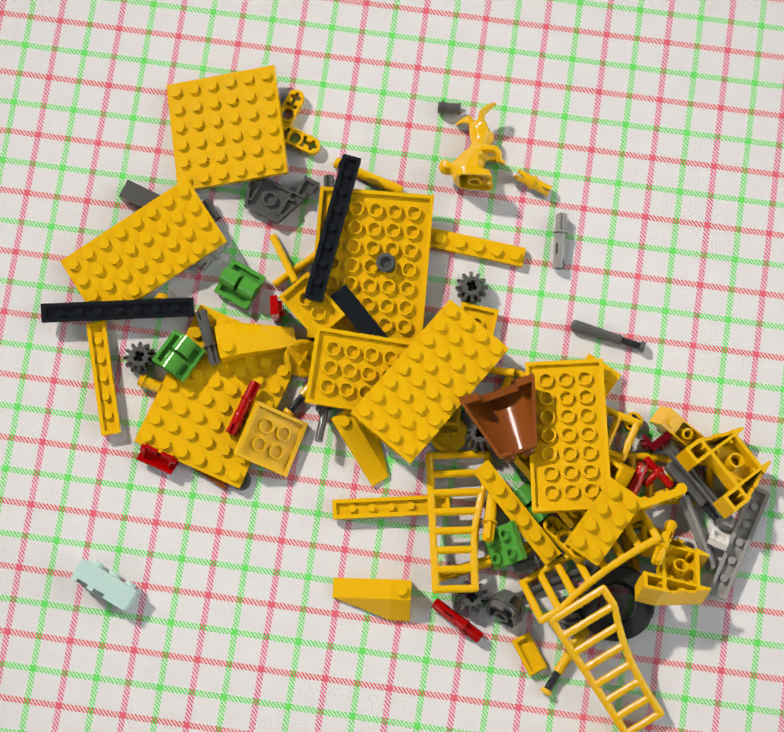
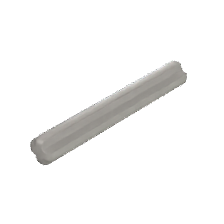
M689 495L683 496L679 501L698 549L709 554V558L704 564L706 570H713L717 567V563L707 543L706 535Z

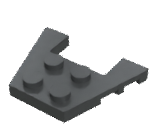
M305 176L298 189L294 192L269 178L252 180L248 184L244 207L278 225L320 187V183Z

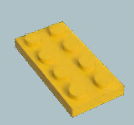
M611 477L566 539L565 544L598 566L641 507L644 500Z

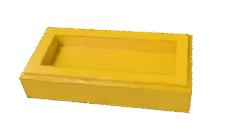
M529 632L511 641L530 677L548 668Z

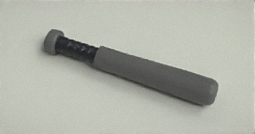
M573 320L570 327L574 332L618 345L623 344L638 349L640 353H643L646 345L644 341H634L623 337V335L578 320Z
M669 462L664 467V470L677 484L684 483L687 486L686 493L712 518L715 526L724 520L722 516H719L711 508L707 500L675 463Z

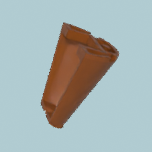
M533 373L515 379L516 384L481 396L478 393L459 398L461 405L499 459H504L505 463L516 460V456L522 454L524 456L532 455L537 447L535 376Z

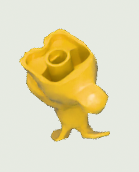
M496 103L484 106L479 111L476 121L471 115H467L455 124L456 126L462 123L469 125L471 145L453 162H449L447 159L441 160L439 170L444 175H451L454 184L459 188L491 191L493 189V177L489 169H484L485 163L497 162L502 166L506 164L502 159V151L498 146L491 145L494 142V135L485 120V115L496 106Z

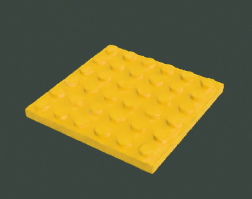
M274 65L166 85L177 184L187 178L194 190L197 191L289 174L277 73Z

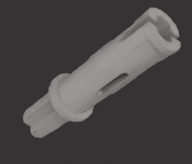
M558 213L556 215L555 230H553L555 238L552 268L556 270L564 269L566 235L568 234V231H566V213Z

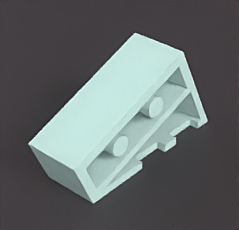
M83 558L70 579L80 583L91 592L93 591L103 599L127 612L140 592L135 589L137 585L129 580L123 582L118 579L120 575L111 569L109 572L102 569L104 565L95 559L91 562Z

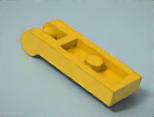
M678 483L673 490L667 492L660 490L650 498H647V496L641 497L644 502L636 514L680 499L687 492V486L684 483Z

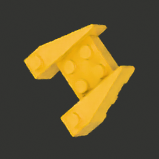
M743 427L721 434L717 433L710 437L699 438L675 456L687 472L705 460L728 489L727 493L712 503L724 519L750 500L751 494L757 488L762 475L771 463L767 461L761 465L740 439L738 434L744 430Z
M642 525L637 534L641 543L652 537L645 525ZM656 528L659 534H661L662 529ZM672 538L669 545V553L664 557L662 565H656V574L643 571L636 582L635 601L653 606L702 604L711 591L710 587L700 585V570L709 558V554L698 548L694 550L684 545V541L679 538L676 540ZM654 545L638 555L652 558Z

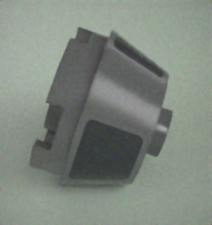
M503 589L488 600L486 612L490 617L494 615L501 620L499 622L500 625L513 628L514 625L517 626L518 623L522 622L525 602L518 594Z

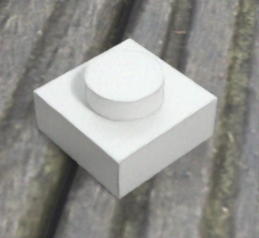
M712 527L707 543L714 548L725 551L731 535Z

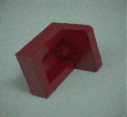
M666 431L655 441L651 442L643 434L640 437V445L646 452L654 453L657 449L662 451L670 444L669 440L672 436Z

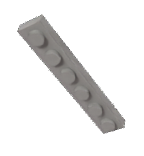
M757 487L751 494L750 500L743 505L731 533L728 547L723 552L709 585L711 588L710 595L726 601L771 495L770 492Z

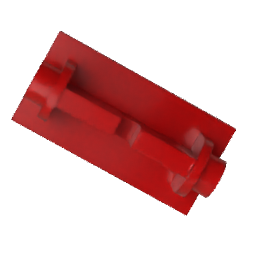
M148 443L141 445V452L136 460L170 475L179 463L175 455L172 456L163 451L158 453V449L150 446Z

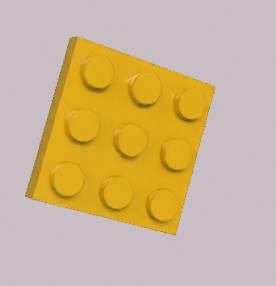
M255 401L233 455L278 475L287 477L308 423L262 402Z

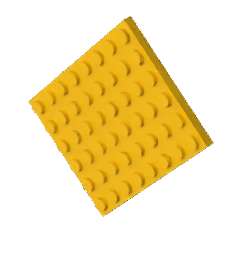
M320 186L314 258L334 187ZM353 189L326 293L331 298L332 294L346 284L388 338L413 342L422 332L424 324L434 195ZM383 253H389L395 259V268L389 273L381 272L376 265L378 256ZM344 316L331 328L359 333L347 316ZM307 330V338H314Z
M201 304L197 310L198 312L202 309L207 310L216 343L215 326L230 322H240ZM195 315L186 336L203 348L204 342ZM286 349L226 363L221 361V363L215 366L210 365L206 352L184 383L167 372L134 442L139 445H146L148 443L150 446L158 449V453L163 451L172 456L175 455L178 462L240 489L252 463L233 455L254 404L251 405L237 437L225 430L242 399L240 397L244 395L251 380L261 384L254 402L259 401L278 409L293 377V374L287 370L284 363Z

